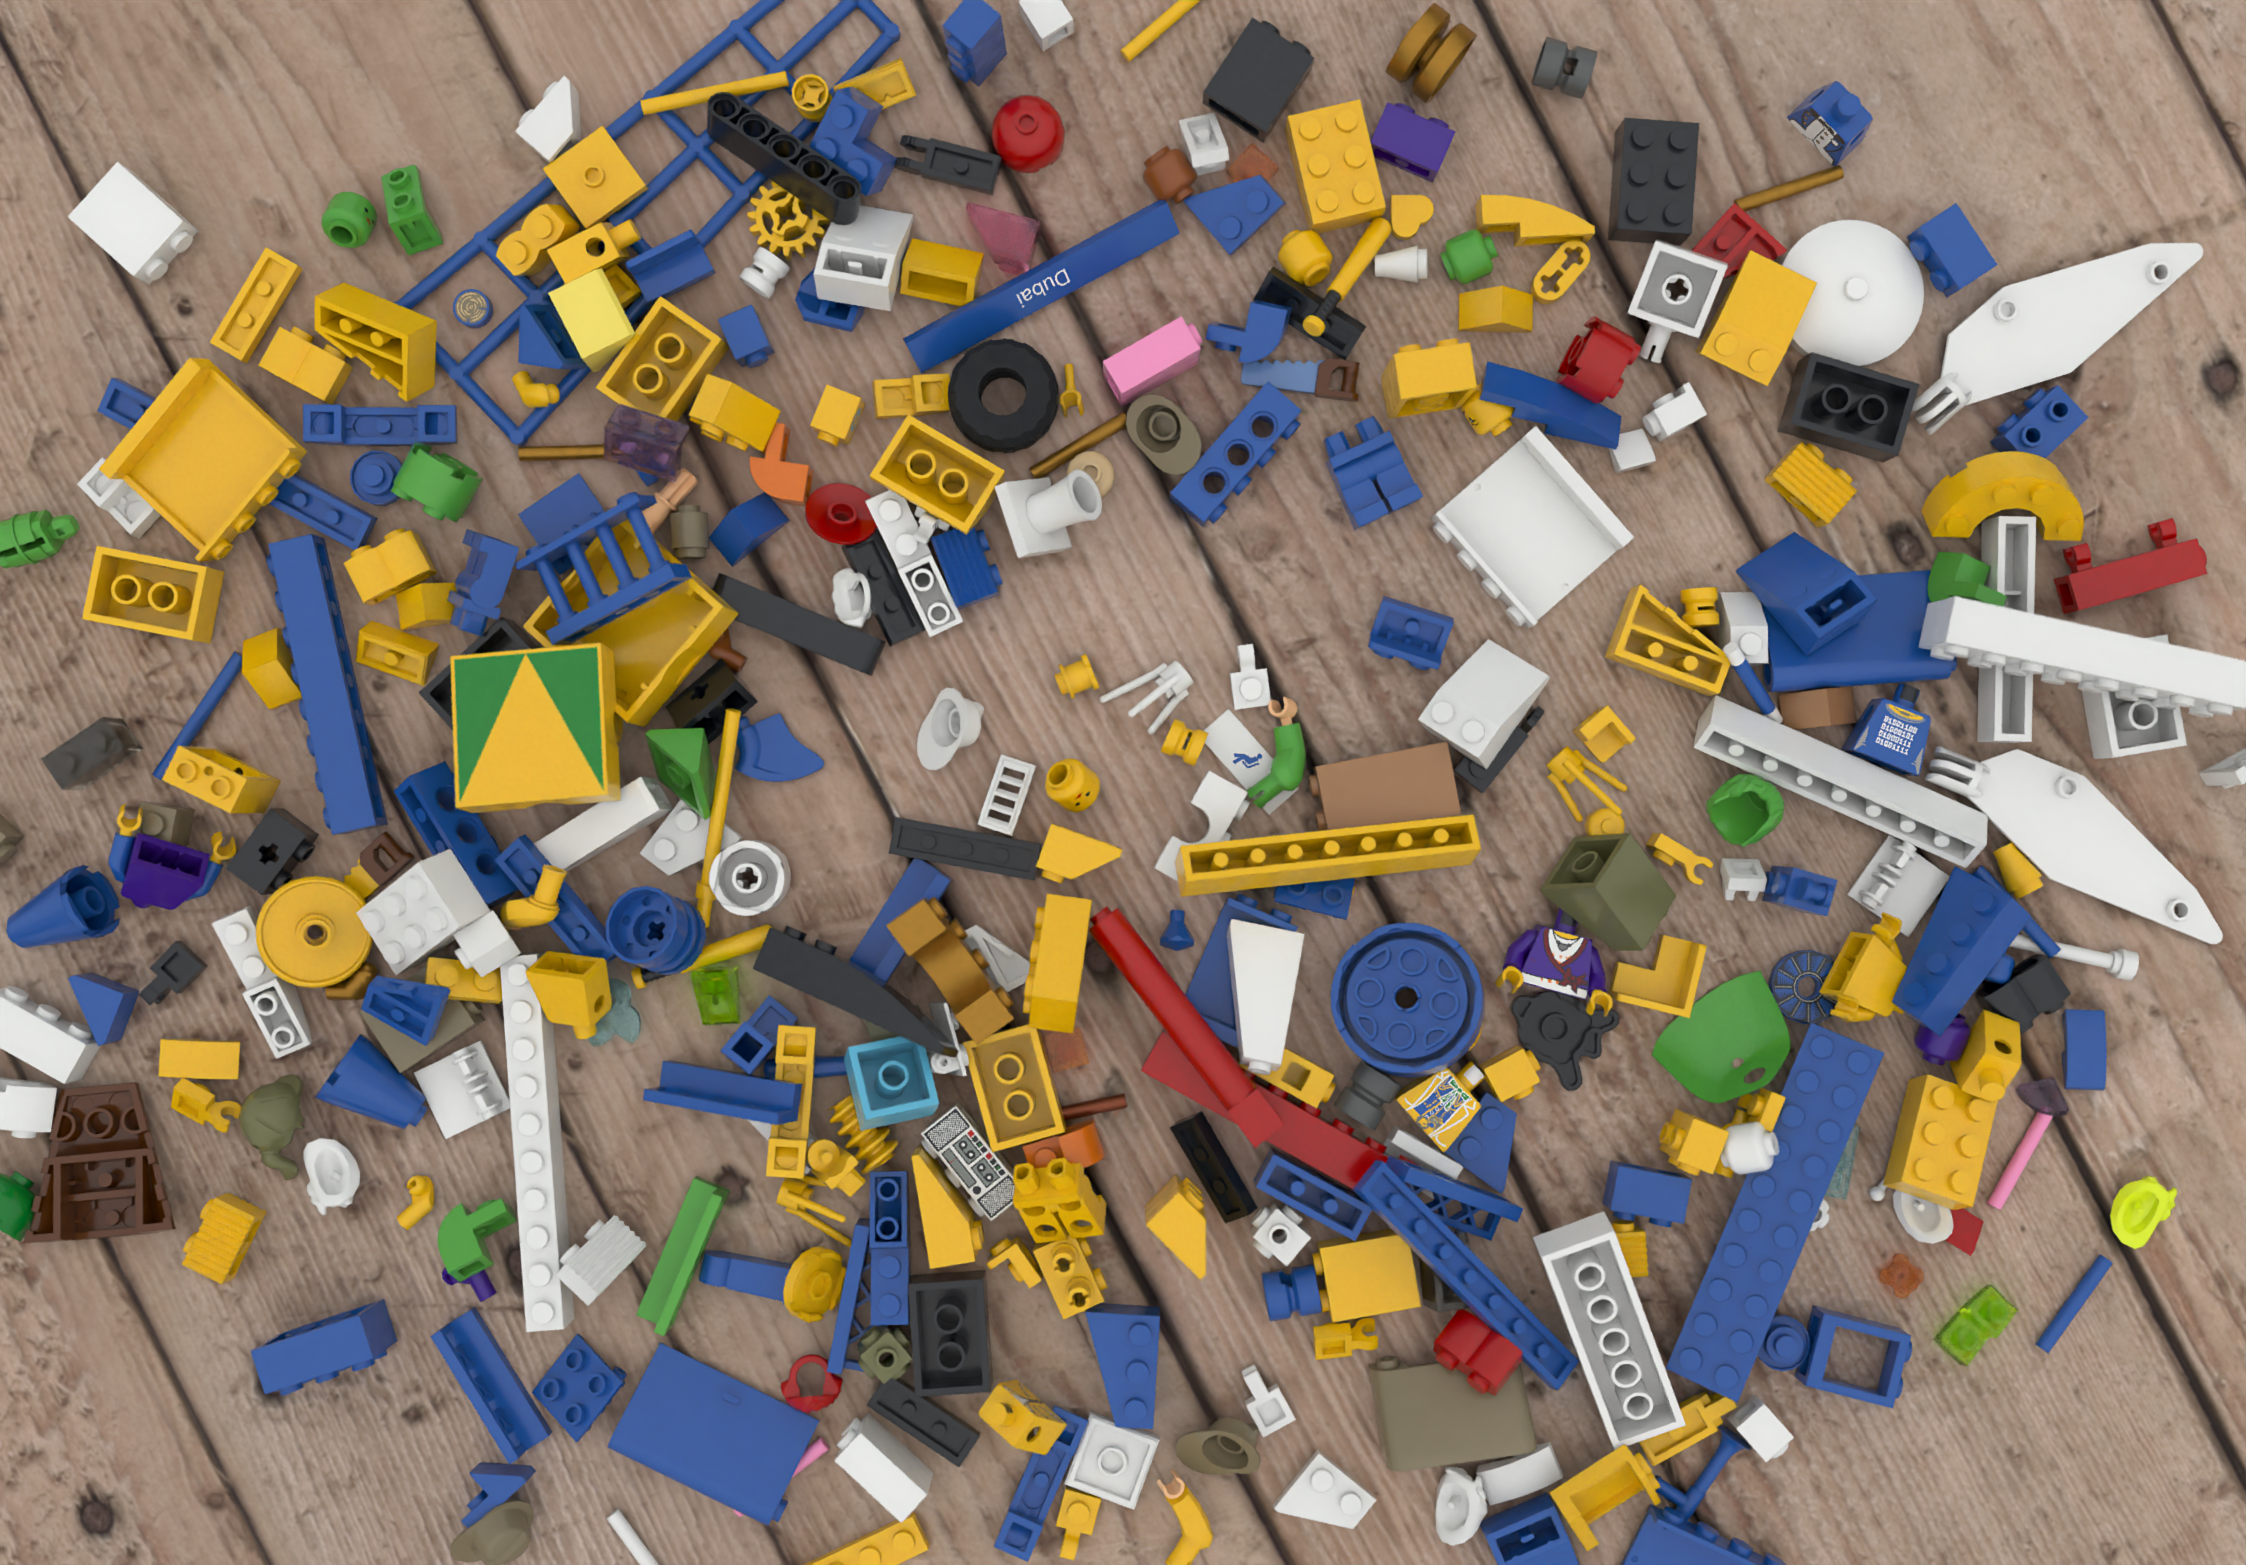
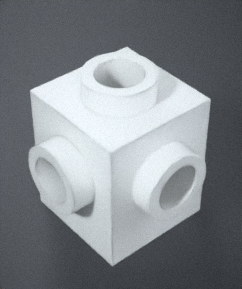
M1275 1202L1269 1209L1263 1206L1251 1221V1224L1254 1225L1251 1233L1253 1238L1256 1239L1253 1246L1268 1259L1274 1255L1286 1266L1306 1245L1311 1236L1309 1231L1300 1224L1303 1218L1287 1204L1283 1209ZM1276 1229H1283L1281 1233L1273 1234Z

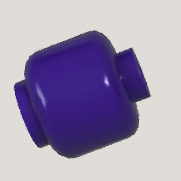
M1958 1013L1941 1037L1919 1024L1914 1037V1043L1923 1052L1922 1058L1936 1065H1944L1945 1061L1959 1060L1963 1055L1971 1034L1970 1027L1965 1023L1966 1018Z

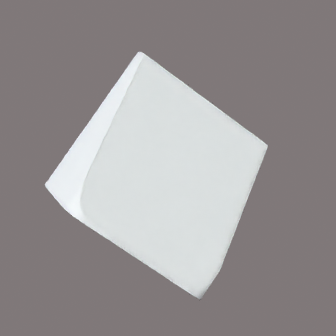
M1643 428L1619 434L1617 449L1609 448L1615 474L1651 465L1656 461L1655 454Z

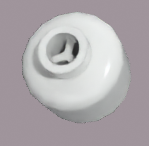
M1759 1122L1733 1125L1726 1129L1729 1134L1720 1155L1725 1167H1730L1736 1174L1743 1175L1766 1171L1773 1165L1774 1155L1779 1154V1144L1774 1132L1768 1133Z

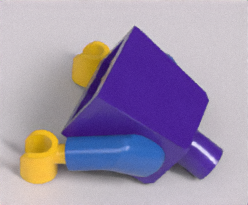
M123 804L117 816V824L121 829L120 832L115 833L108 859V864L115 879L123 883L120 894L131 899L133 904L139 908L145 909L154 905L168 910L176 909L184 901L206 895L211 890L224 866L221 864L222 860L232 858L236 853L234 837L230 839L228 845L220 847L223 836L220 831L216 832L211 837L213 854L209 858L210 854L145 834L137 833L134 836L132 832L140 827L143 810L140 807L138 816L134 819H128L123 815L126 805Z

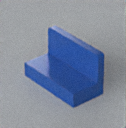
M688 230L625 262L627 269L634 276L650 306L654 305L660 296L666 299L716 273L700 240L692 230Z

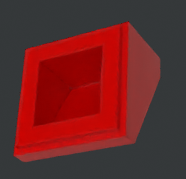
M1950 1209L1954 1226L1952 1234L1944 1241L1971 1256L1976 1248L1984 1221L1965 1209Z

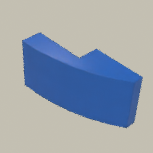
M2065 1009L2062 1013L2065 1050L2061 1053L2064 1089L2104 1091L2107 1061L2105 1011Z

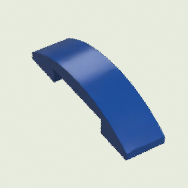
M303 404V442L381 447L413 446L414 442H420L428 446L457 443V406L417 405V408Z
M1054 1405L1052 1411L1066 1422L1067 1426L1047 1455L1032 1452L994 1543L995 1548L1026 1562L1030 1559L1042 1531L1044 1520L1089 1421Z

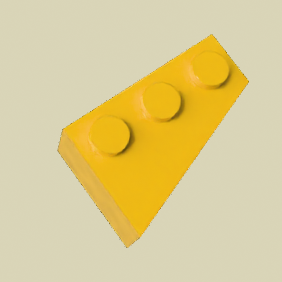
M345 282L314 296L315 331L351 359L358 357L372 368L370 374L376 379L381 380L384 378L400 390L398 396L404 401L408 402L435 387L436 320Z
M1641 584L1630 588L1605 658L1706 696L1720 694L1731 664L1725 653L1698 630L1691 628L1681 620L1671 608L1665 607L1649 594L1650 591Z

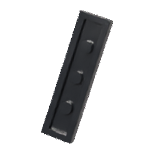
M895 817L889 854L1035 880L1036 865L1042 844Z

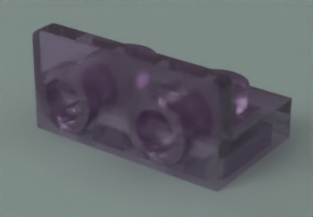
M619 404L604 427V460L676 482L681 473L682 445L689 434V426Z

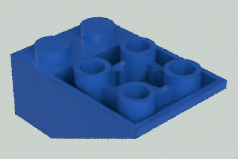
M1796 532L1782 539L1735 571L1806 656L1865 618L1878 600L1852 569Z
M1543 1493L1481 1521L1480 1527L1497 1565H1579L1561 1519L1547 1493Z

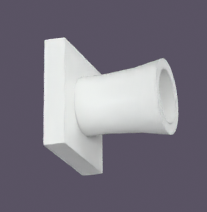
M1082 470L1072 471L1054 485L1051 484L1050 478L1047 477L1008 481L995 486L1018 558L1062 552L1071 548L1072 545L1066 526L1095 520L1100 516L1102 510V500L1098 487L1093 479Z

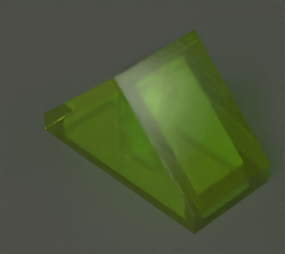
M738 966L704 967L691 971V980L702 1024H740Z

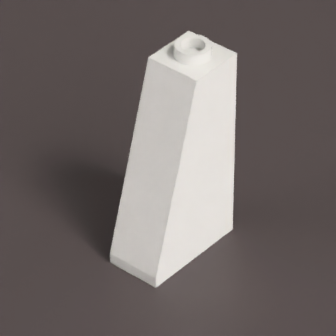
M639 777L620 789L621 801L599 802L540 839L534 845L552 866L559 867L568 872L670 813L674 808L657 778Z
M1231 919L1226 937L1240 1064L1247 1065L1250 1072L1269 1075L1271 1071L1277 1072L1282 1063L1305 934Z

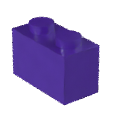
M1387 102L1370 142L1374 158L1433 183L1455 131L1449 129V125L1440 119H1425L1416 115L1414 109L1405 104L1395 103L1393 105Z

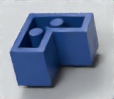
M852 86L836 91L809 147L855 177L861 185V193L869 196L883 190L898 159L868 140L884 106Z

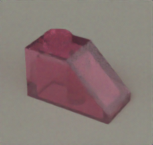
M967 202L966 213L968 220L992 261L999 265L998 268L1010 274H1020V271H1029L1041 231L1039 220Z

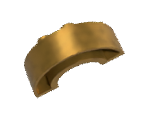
M924 897L888 923L886 927L908 956L915 958L929 974L944 995L956 1019L975 1044L978 1045L1014 1019L1009 1008L1014 1005V1002L1003 986L997 988L985 970L990 964L978 948L972 951L964 941L968 935L957 919L954 918L949 922L945 917L947 913L935 897L930 900Z

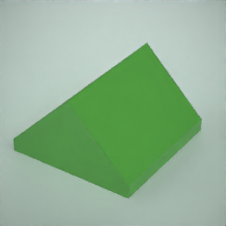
M704 728L650 729L645 733L658 780L706 820L711 816L716 773Z

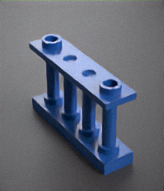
M637 492L625 494L616 500L617 506L548 545L543 543L531 547L525 552V558L514 563L517 570H538L559 616L557 619L558 625L546 631L552 645L572 644L692 578L686 564L670 563L669 560H664L642 511L657 503L654 496L639 495ZM628 519L651 566L648 569L650 574L641 579L638 577L634 578L612 531V528ZM597 536L620 583L617 586L619 591L610 596L603 594L581 547ZM567 553L590 600L587 602L589 608L580 613L573 611L551 562Z

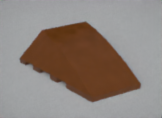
M131 1082L61 1089L49 1137L52 1143L48 1158H44L41 1173H44L39 1196L35 1195L31 1209L34 1212L30 1230H26L23 1243L101 1239L153 1234L176 1229L139 1083Z

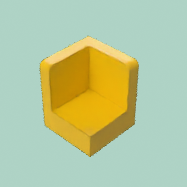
M1608 705L1599 707L1572 730L1600 763L1607 761L1624 745L1631 744L1636 740L1635 736Z

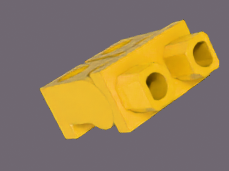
M1066 1158L1052 1159L1047 1164V1167L1034 1169L1030 1163L1017 1164L1014 1167L1013 1204L1019 1210L1036 1244L1067 1240L1068 1233L1072 1239L1104 1235L1106 1202L1102 1195L1096 1196L1093 1192L1089 1178L1084 1175V1168L1081 1162L1069 1164ZM1078 1220L1088 1221L1091 1225L1078 1226ZM1043 1225H1051L1056 1229L1043 1231Z

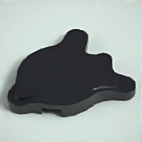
M1545 991L1533 996L1519 995L1512 1000L1510 1005V1011L1516 1019L1518 1036L1526 1051L1531 1050L1538 1061L1549 1064L1557 1073L1562 1087L1568 1091H1575L1582 1085V1075L1579 1066L1580 1057L1587 1056L1591 1059L1600 1057L1602 1052V1035L1616 1028L1620 1020L1619 1014L1613 1009H1610L1607 1016H1604V1009H1595L1593 1014L1589 1015L1586 1012V1006L1578 998L1555 991Z

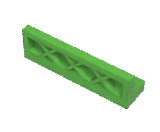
M698 1176L693 1178L636 1313L637 1316L657 1324L654 1332L665 1336L674 1325L730 1192L729 1189Z

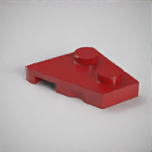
M1734 203L1691 251L1727 263L1728 267L1722 279L1724 280L1737 274L1749 250L1773 261L1780 258L1787 249Z

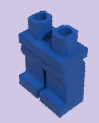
M1374 416L1355 425L1362 443L1353 448H1350L1343 431L1331 435L1324 440L1326 453L1329 458L1325 464L1329 473H1331L1333 482L1354 530L1408 506L1423 497L1417 483H1414L1398 447L1394 443L1390 430L1384 433Z
M466 529L462 543L472 548L465 570L456 578V591L450 590L447 601L455 605L450 624L457 626L460 630L483 636L488 617L497 620L499 618L501 609L497 605L504 596L519 547Z

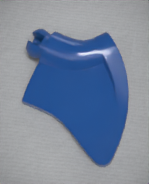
M781 713L753 725L750 724L748 717H740L736 743L740 755L734 768L737 771L758 780L781 782L802 778L823 768L824 761L817 754L802 745L789 732Z

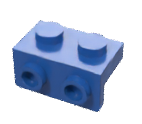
M1383 596L1369 634L1368 648L1373 649L1375 654L1383 658L1392 659L1395 656L1408 660L1410 665L1418 669L1428 670L1433 668L1439 670L1441 656L1454 624V618Z

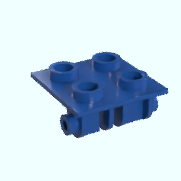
M578 473L519 513L518 516L538 545L543 543L548 545L601 515L605 510ZM594 539L581 546L584 552ZM568 553L551 562L558 575H562L573 567Z
M1355 878L1276 886L1273 898H1275L1274 902L1346 920Z
M576 1334L532 1393L576 1442H579L583 1435L590 1430L596 1418L604 1412L605 1407L611 1403L612 1398L620 1387L625 1385L624 1379L627 1374L617 1366L612 1370L580 1334Z

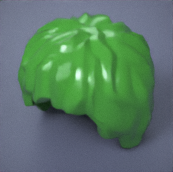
M1738 774L1725 781L1707 800L1706 812L1710 815V821L1715 825V828L1725 841L1745 847L1761 840L1781 822L1784 801L1780 792L1770 782L1764 781L1763 778L1756 775Z

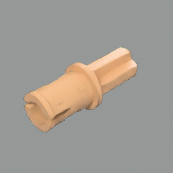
M685 468L680 469L660 493L655 491L657 503L643 511V515L653 535L673 511L678 512L676 507L698 483L697 478Z

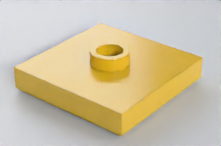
M603 125L543 168L586 229L603 222L648 190V187Z

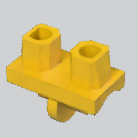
M818 1139L811 1143L807 1149V1162L813 1168L811 1172L831 1190L837 1186L838 1189L851 1197L866 1182L854 1169L859 1162L849 1152L831 1140Z

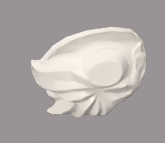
M319 1138L307 1143L303 1151V1159L310 1178V1182L306 1187L308 1195L311 1196V1203L317 1206L319 1213L322 1215H326L327 1207L334 1208L340 1206L346 1208L353 1203V1196L360 1183V1172L356 1160L350 1151L336 1140Z
M1895 1190L1893 1206L1898 1220L1907 1233L1916 1240L1933 1244L1946 1240L1952 1234L1954 1225L1949 1208Z
M1448 1466L1445 1467L1446 1474L1441 1478L1437 1488L1435 1521L1436 1532L1441 1541L1454 1546L1466 1542L1476 1533L1483 1517L1487 1514L1488 1503L1485 1501L1487 1494L1483 1491V1480L1480 1475H1477L1476 1479L1473 1480L1464 1469Z

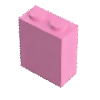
M1181 316L1104 360L1103 376L1121 407L1197 365L1201 351L1199 344L1203 343L1201 336L1194 324L1186 325Z

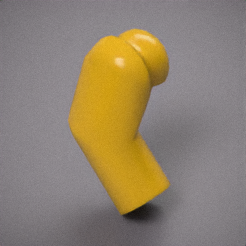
M414 1175L407 1182L412 1203L397 1216V1221L406 1230L411 1229L434 1207V1184L425 1175Z

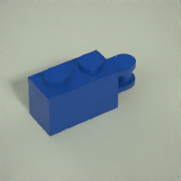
M1772 866L1771 871L1765 873L1767 882L1762 901L1802 913L1828 916L1838 880L1795 867Z

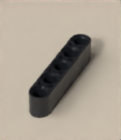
M720 92L709 98L707 105V133L712 140L830 221L839 225H847L857 219L861 185L855 177L735 95Z
M721 573L718 574L712 588L715 593L739 613L734 620L867 675H873L886 644L885 641Z

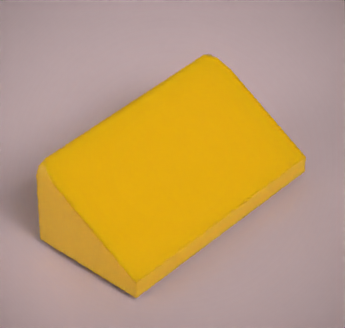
M370 621L359 630L355 662L424 686L436 658L439 644L390 626Z

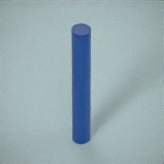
M1983 865L1971 873L1974 877L2011 896ZM2031 917L2022 930L2050 959L2061 948Z
M2099 1254L2035 1345L2049 1354L2113 1263Z

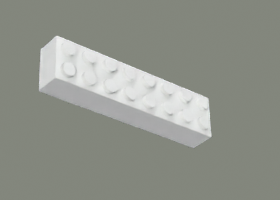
M1956 596L1928 603L1918 648L1931 650L1930 656L1943 660H1954V656L1968 658L1967 664L1979 668H1991V665L2004 666V673L2027 677L2028 673L2042 675L2041 681L2046 683L2065 685V681L2079 683V690L2093 693H2102L2103 689L2116 691L2115 697L2123 700L2139 701V698L2153 699L2152 706L2164 709H2176L2177 706L2189 707V714L2200 717L2212 718L2214 714L2232 716L2233 711L2246 709L2245 660Z

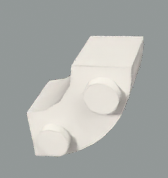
M0 1077V1130L12 1131L11 1136L17 1138H35L37 1132H51L57 1088L44 1081H27Z

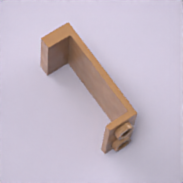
M1448 741L1313 767L1314 774L1308 775L1311 796H1318L1321 811L1315 812L1318 831L1462 815Z

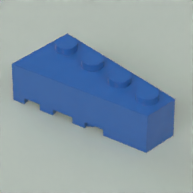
M1955 866L1892 1003L1914 1021L1941 1037L2032 916L2011 896Z

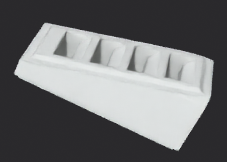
M1005 755L1000 756L977 825L1014 836L1035 772V765ZM1005 767L1025 773L1024 780L1004 775ZM1000 781L1020 787L1019 794L999 789ZM996 795L1015 801L1014 809L995 803ZM991 809L1010 815L1009 823L990 817Z

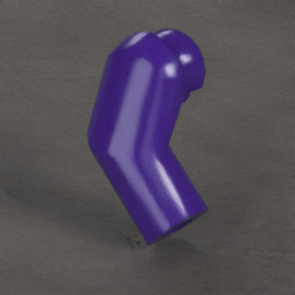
M446 1267L442 1271V1278L449 1285H454L455 1283L471 1285L480 1302L497 1293L485 1270L461 1282L448 1274Z

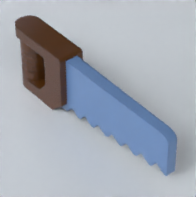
M1333 358L1319 360L1316 364L1310 360L1305 364L1300 360H1297L1294 364L1289 360H1286L1283 364L1278 360H1275L1272 364L1268 360H1264L1262 363L1258 361L1251 363L1243 362L1241 383L1249 386L1263 387L1269 381L1278 390L1315 394V397L1358 402L1359 394L1355 392L1360 363ZM1337 369L1344 370L1341 391L1329 390L1331 375Z

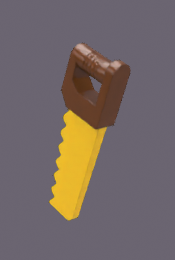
M385 831L360 853V858L357 860L358 866L352 867L351 874L344 876V883L353 887L365 901L380 886L386 885L415 857L411 852L406 853L393 837ZM380 848L395 862L390 869L379 859Z

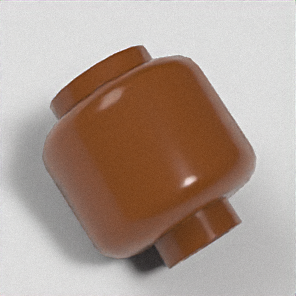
M1166 146L1144 162L1147 168L1143 172V179L1157 200L1168 202L1173 199L1177 205L1195 192L1191 185L1196 181L1198 174L1181 149L1175 148L1170 150Z

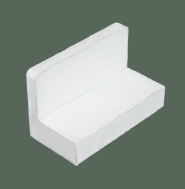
M1396 1125L1393 1126L1383 1143L1387 1146L1386 1154L1399 1158L1400 1154L1423 1168L1452 1177L1455 1180L1463 1169V1166L1450 1156ZM1426 1189L1421 1191L1434 1199L1432 1191Z

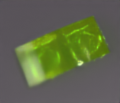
M1987 1284L1952 1316L1933 1340L1959 1365L1968 1366L1988 1338H1998L2018 1310L1992 1285Z

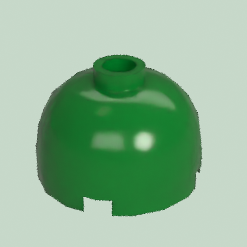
M17 1171L11 1176L0 1173V1231L21 1242L25 1237L26 1230H30L34 1212L31 1209L35 1194L30 1190L34 1183Z

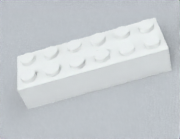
M1603 1211L1533 1237L1614 1450L1624 1444L1629 1446L1685 1426V1421L1615 1231L1605 1212Z

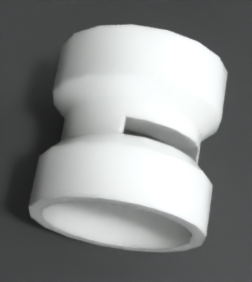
M759 247L753 255L754 262L750 267L744 268L739 279L763 297L770 299L776 290V282L778 279L786 276L790 267L765 248Z

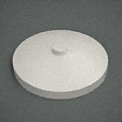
M1839 220L1821 225L1796 242L1780 263V265L1817 282L1790 342L1803 356L1813 352L1860 367H1866L1883 360L1898 350L1911 336L1919 321L1924 301V286L1918 263L1903 241L1879 225L1861 220Z

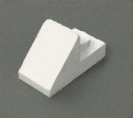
M1215 113L1179 120L1185 154L1192 167L1197 171V174L1202 175L1224 170L1226 167L1225 161L1229 160L1228 146Z

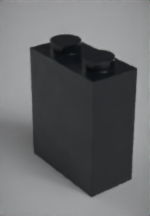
M1252 17L1204 90L1202 103L1264 143L1312 70L1314 57L1310 55V50L1300 42L1292 41L1291 43L1280 36L1279 30L1267 21L1260 23Z

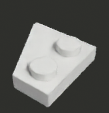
M1317 1449L1274 1502L1273 1507L1279 1513L1354 1529L1376 1502V1498L1370 1491Z

